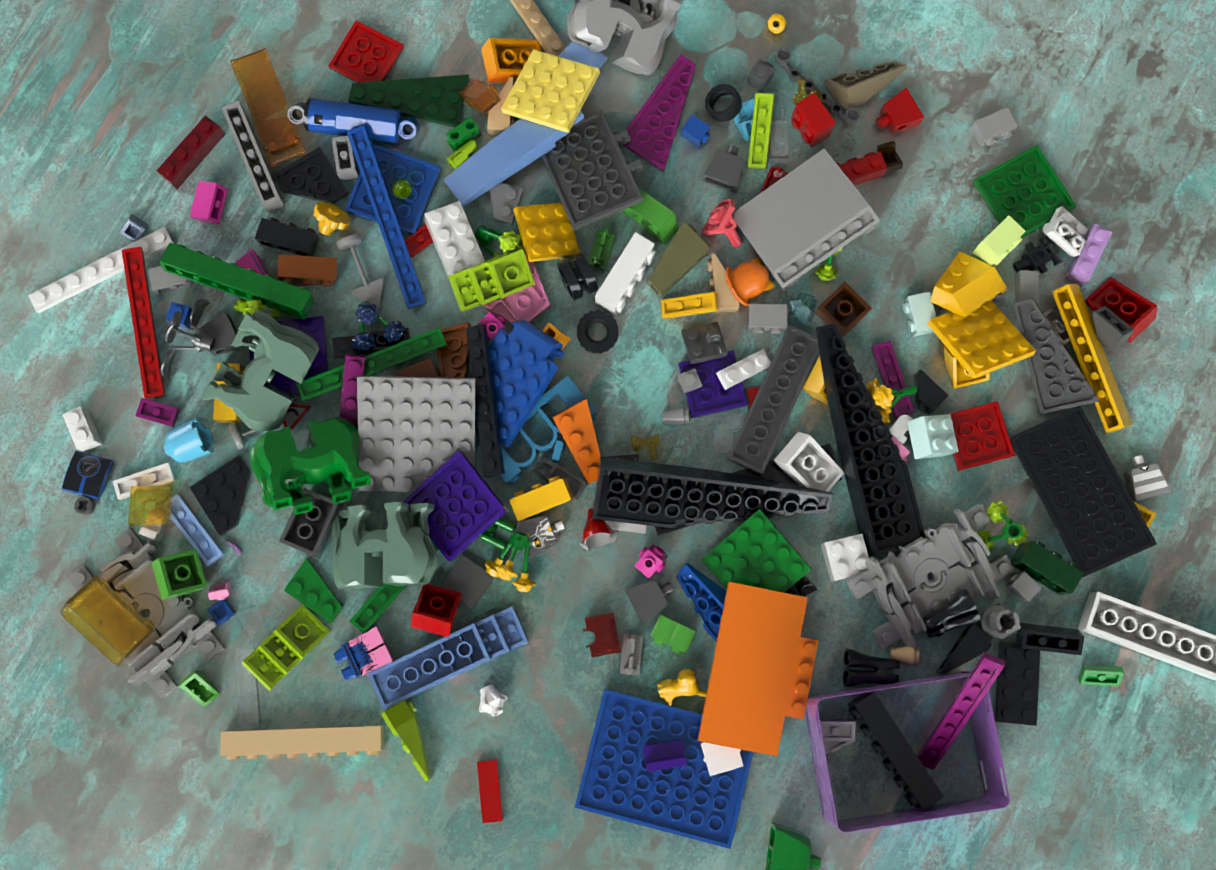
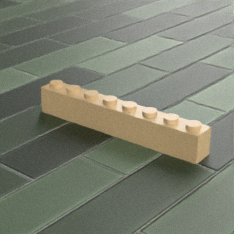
M384 725L220 732V756H227V760H237L239 756L247 755V759H259V755H267V758H279V754H287V758L299 757L300 753H307V757H318L319 753H327V756H339V752H347V756L359 755V751H366V755H376L384 749Z

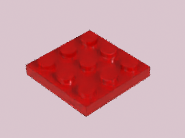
M355 20L328 66L331 70L357 83L385 81L403 51L404 45Z
M998 401L950 413L959 451L953 453L958 471L1015 456Z

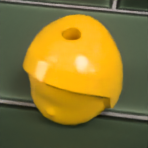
M779 13L773 14L767 22L769 30L774 34L781 33L786 27V19L784 15Z

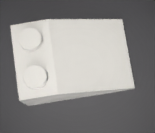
M797 432L774 459L776 464L800 486L829 492L844 474L843 470L810 435Z

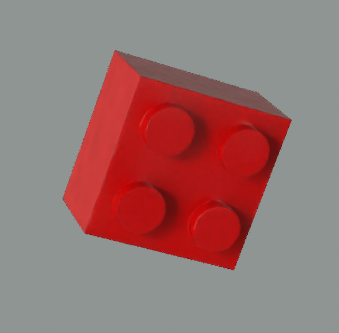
M815 93L798 102L791 117L793 127L800 131L803 141L809 144L811 148L830 137L836 123Z
M431 584L423 585L412 613L411 627L449 637L460 607L462 593Z

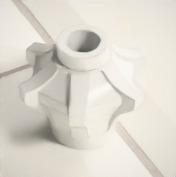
M494 685L482 688L479 691L481 694L479 712L491 713V716L501 714L503 712L502 707L508 700V697L499 693Z

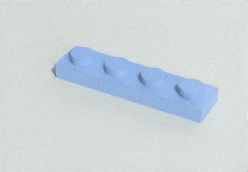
M176 494L162 505L192 547L197 549L198 555L207 566L210 567L225 555L179 494Z

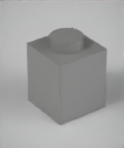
M1025 571L1013 573L1008 579L1009 583L1006 585L1022 603L1029 602L1042 589Z

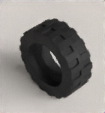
M592 310L584 314L577 325V338L580 345L586 351L594 354H601L613 348L618 339V325L613 316L606 311ZM601 323L606 327L607 335L603 340L595 341L590 338L588 330L592 324Z

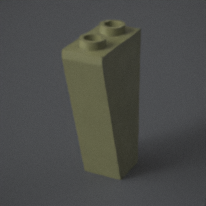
M685 222L681 224L648 279V286L660 298L710 252L708 241L703 237L700 238L696 234V229Z

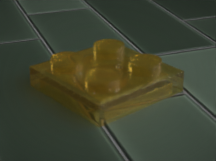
M171 485L131 486L128 524L130 526L170 525Z

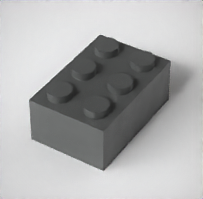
M303 488L301 492L311 497L313 501V510L299 515H295L294 511H292L279 542L320 558L332 532V522L336 516H339V511L342 509L343 504H333L332 499Z

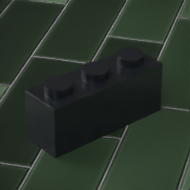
M272 217L268 219L261 218L255 236L256 241L261 245L301 256H314L319 237L314 229L304 227V229L298 228L297 225L286 222V224L280 223L279 220Z
M1027 623L1019 624L1021 628L1017 630L1016 642L1023 649L1082 655L1084 635L1078 629Z

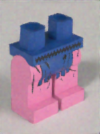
M376 626L361 636L341 645L342 648L333 653L337 663L347 659L350 666L341 670L345 680L354 677L360 678L394 661L388 646L384 645L386 641L379 627Z

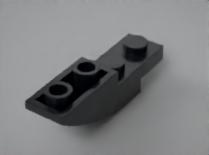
M405 328L403 331L404 335L397 342L394 340L389 342L383 336L385 330L370 332L369 336H374L375 346L371 347L369 351H358L357 348H353L352 338L356 336L332 338L334 358H343L346 354L367 356L410 339L409 328Z

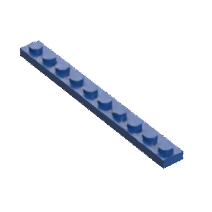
M362 125L346 131L407 308L412 309L424 305L427 302L366 126Z

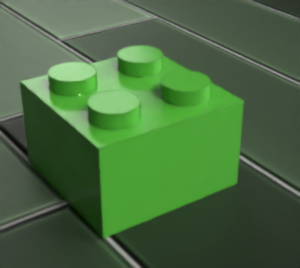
M197 549L160 557L151 563L162 600L198 592L207 587Z

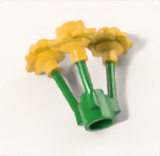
M514 531L501 555L495 561H485L486 572L493 577H500L508 581L513 577H517L518 575L512 568L514 564L513 559L517 550L522 551L525 548L523 572H521L520 578L512 581V584L520 592H529L531 587L536 586V583L529 578V572H527L531 541H528V535ZM512 547L513 550L509 560H506L505 565H502L504 556L509 548Z

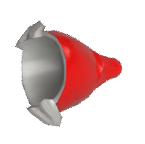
M593 508L588 510L587 521L583 530V541L579 543L582 548L591 551V548L604 546L611 541L614 543L618 536V530L612 531L605 520L592 519Z

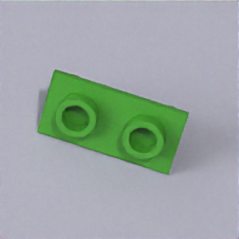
M603 228L602 231L597 230L588 261L590 266L605 270L615 238V234L609 233L610 230L607 228Z

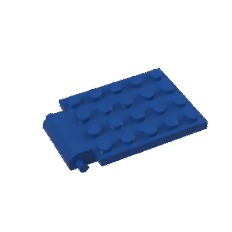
M525 319L513 322L512 327L514 329L511 334L500 328L489 346L501 443L507 447H510L559 369L553 361L556 357L563 358L565 354L561 350L563 347L562 343Z

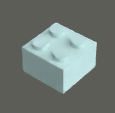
M950 414L922 416L907 421L915 459L943 457L959 452Z

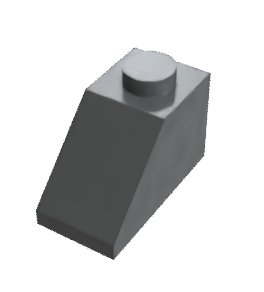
M1106 306L1093 312L1097 339L1111 352L1123 347L1134 329Z

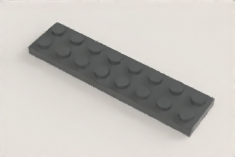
M788 326L727 460L761 476L763 475L819 352L817 337L793 326Z

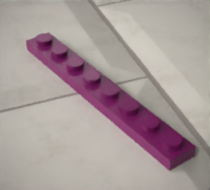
M987 653L983 654L917 754L923 766L932 770L936 768L1004 668L1005 660Z

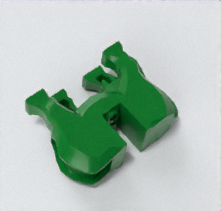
M341 417L330 418L324 421H308L311 448L308 447L301 451L297 450L289 426L282 430L268 431L258 437L256 443L250 449L249 458L251 467L261 484L263 502L267 506L273 507V510L293 506L294 514L299 515L313 510L311 497L301 492V487L304 484H318L326 481L329 484L333 504L349 501L351 499V488L355 489L369 485V472L363 471L359 466L360 436L358 435L357 428L352 423ZM346 480L350 482L351 488L345 484Z

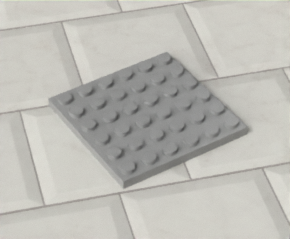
M357 376L358 435L360 436L359 466L363 471L370 474V484L359 487V491L414 492L458 451H462L476 469V378Z

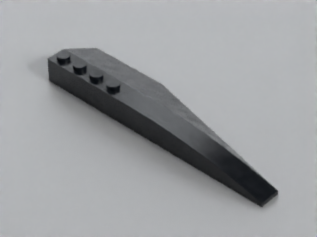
M835 323L817 327L820 360L836 443L859 534H863L868 556L897 550L899 546L905 547L920 537L926 538L908 466L898 452L900 450L893 443L889 435L891 433L888 427H885L882 415L872 395L865 388L862 382L863 378L857 372L853 364L854 360L852 356H849L845 348L844 340Z
M600 456L592 519L675 528L676 525L694 526L696 523L713 524L716 521H723L724 523L745 521L759 509L768 518H774L776 515L793 516L796 513H803L804 515L825 513L830 511L833 493L728 472Z

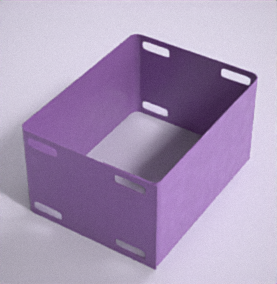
M961 671V673L808 696L805 716L822 815L827 822L841 832L849 833L1001 809L1009 805L1010 796L988 690L969 718L971 720L984 793L980 798L931 805L926 810L912 808L837 820L817 707L818 702L825 698L962 678V684L964 685L972 671ZM981 761H982V764H983V769H984V774H985L987 789H986V787H985V782H984V777H983V772H982ZM1000 767H1001L1002 773H1003V778H1004V783H1005V788H1006V794H1007V796H1005V792H1004V787H1003V782H1002Z

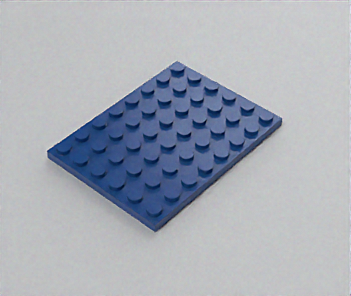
M604 689L574 808L731 849L753 752L740 751L743 767L710 776L707 764L703 761L704 754L700 744L703 742L698 741L702 714ZM682 740L687 766L647 772L643 746Z

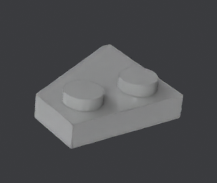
M499 183L489 190L494 220L513 225L515 219L513 209L519 206L523 189Z

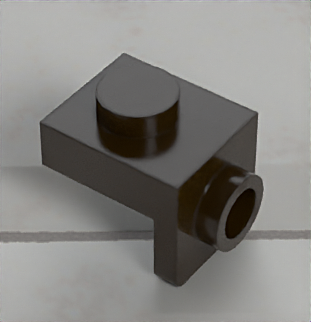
M895 141L877 146V153H882L887 167L885 174L903 168V162L896 152Z

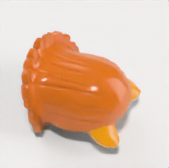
M754 258L750 262H744L735 269L728 266L725 270V279L732 294L745 306H749L750 299L758 297L764 291L771 290L775 286L769 280V272L762 264L761 258Z

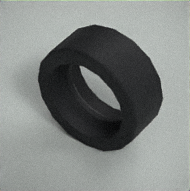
M721 84L712 88L707 94L705 107L713 119L719 122H726L738 115L742 107V99L733 86ZM732 95L733 101L727 109L715 111L714 105L720 97Z

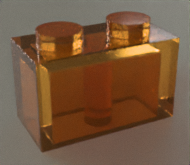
M476 78L459 92L470 108L484 115L501 101L497 95L499 92L494 85H489L485 81H480Z

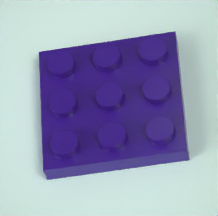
M734 350L728 351V356L692 365L690 361L678 363L680 374L695 368L702 384L701 388L686 393L692 419L748 405L742 382L725 390L716 375L720 370L737 362Z

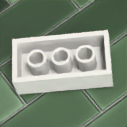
M460 201L424 213L425 223L447 276L485 261Z
M635 232L596 293V306L614 317L617 312H622L626 305L627 296L629 298L632 296L636 289V282H640L643 279L646 266L650 267L655 259V243Z

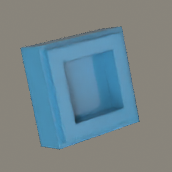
M556 440L552 456L553 462L559 463L561 461L564 449L563 441Z

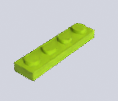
M755 93L748 158L749 169L767 170L775 100L774 94Z

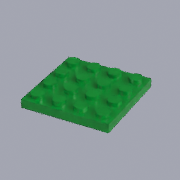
M1038 145L1033 146L972 181L998 223L1000 224L1009 215L1025 230L1021 236L1022 238L1043 227L1044 224L1049 223L1057 208L1063 206L1070 212L1077 207Z
M761 509L701 559L726 589L729 581L785 593L812 570Z

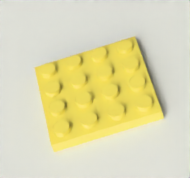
M533 49L501 110L505 114L569 133L600 74V70L593 66Z

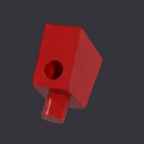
M905 88L883 105L880 111L882 116L875 121L879 129L888 126L892 133H896L920 125L924 116L908 89Z

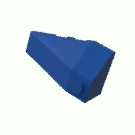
M687 563L676 577L687 597H690L695 604L694 610L697 614L701 615L705 630L717 642L726 590Z

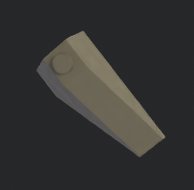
M897 61L874 66L873 70L859 69L856 70L857 74L847 76L846 73L833 76L826 79L825 84L835 102L848 110L851 107L856 108L868 101L906 70L907 65Z

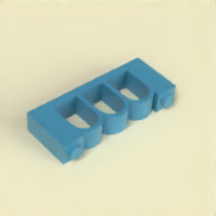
M566 376L540 397L525 421L526 423L538 413L552 430V441L545 446L536 445L521 428L519 433L532 448L530 459L524 463L515 462L502 447L505 474L500 475V477L507 485L510 483L513 485L519 481L522 474L520 469L531 467L536 461L537 452L544 453L552 450L555 447L556 440H558V435L562 436L559 429L549 420L542 409L557 397L560 398L567 408L586 398L569 376ZM587 399L593 422L596 419L597 410Z

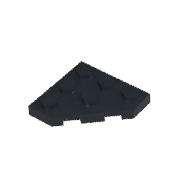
M320 147L272 174L282 193L332 204L349 195Z
M237 456L189 487L220 536L238 526L240 510L244 503L245 490L251 474L241 456Z

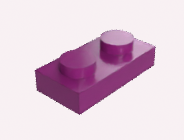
M141 398L135 416L174 428L180 409Z

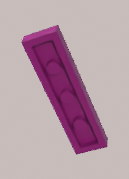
M891 341L873 345L871 349L883 385L896 390L906 388ZM909 395L902 397L893 406L892 411L895 419L901 415H909L915 412Z
M346 354L340 417L352 423L358 430L357 376H363L365 356Z

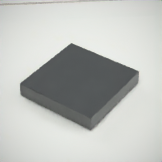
M462 555L440 587L462 593L461 602L473 609L494 577Z

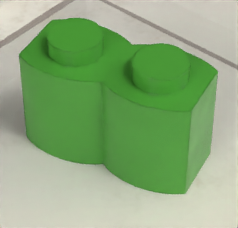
M660 615L650 636L653 637L652 642L661 646L666 643L671 646V651L681 655L682 652H687L696 631Z

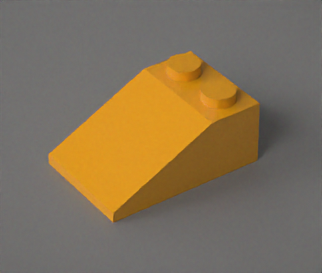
M489 38L481 48L488 82L506 83L509 77H513L514 81H516L533 49L541 51L539 42L537 40Z

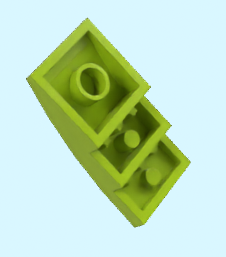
M523 249L503 254L448 275L460 311L462 312L478 305L487 304L498 298H505L535 285Z
M302 604L272 634L259 644L242 661V664L270 691L330 633V630Z

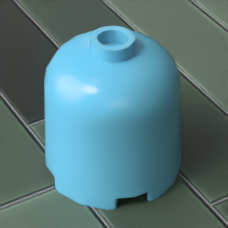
M197 417L169 430L165 436V453L176 462L181 463L213 453L215 449L211 447V444L214 443V439L209 427L203 426L201 423L202 418Z

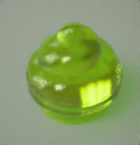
M398 180L393 183V193L397 198L405 199L411 194L412 189L406 180Z

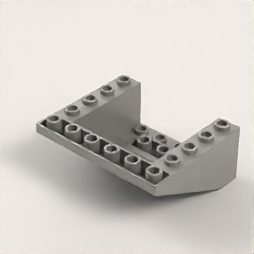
M825 148L731 215L783 292L799 282V278L860 235L864 237L877 228L880 223V219Z

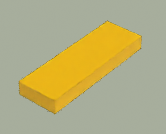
M714 291L661 299L662 318L669 319L717 312V293Z

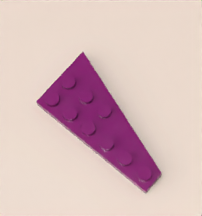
M681 54L626 130L631 141L623 145L663 173L696 66L695 63Z

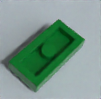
M1083 664L1078 680L1080 684L1120 686L1124 670L1121 666Z

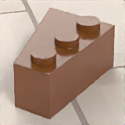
M279 254L275 265V279L281 282L287 281L293 286L320 285L322 287H331L337 281V258Z

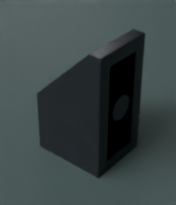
M921 369L914 375V385L917 388L915 402L918 404L917 407L921 412L930 415L949 395Z

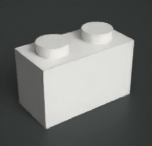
M80 406L62 414L76 449L87 452L103 445L89 410Z

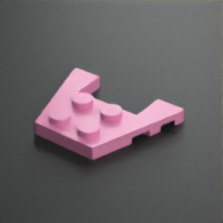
M528 262L535 285L481 306L496 315L500 314L507 322L513 324L514 321L519 322L522 319L529 323L550 307V303L534 263Z

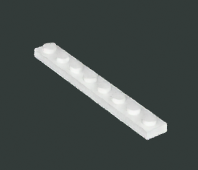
M163 227L28 296L35 311L41 313L124 271L123 249L142 247L145 260L165 250L169 243L174 244L167 228Z

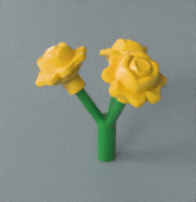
M876 377L873 381H868L866 389L869 390L873 399H875V404L883 408V410L879 409L882 415L883 423L888 425L891 424L889 413L892 411L893 406L902 397L917 393L915 385L901 390L891 389L885 385H880Z

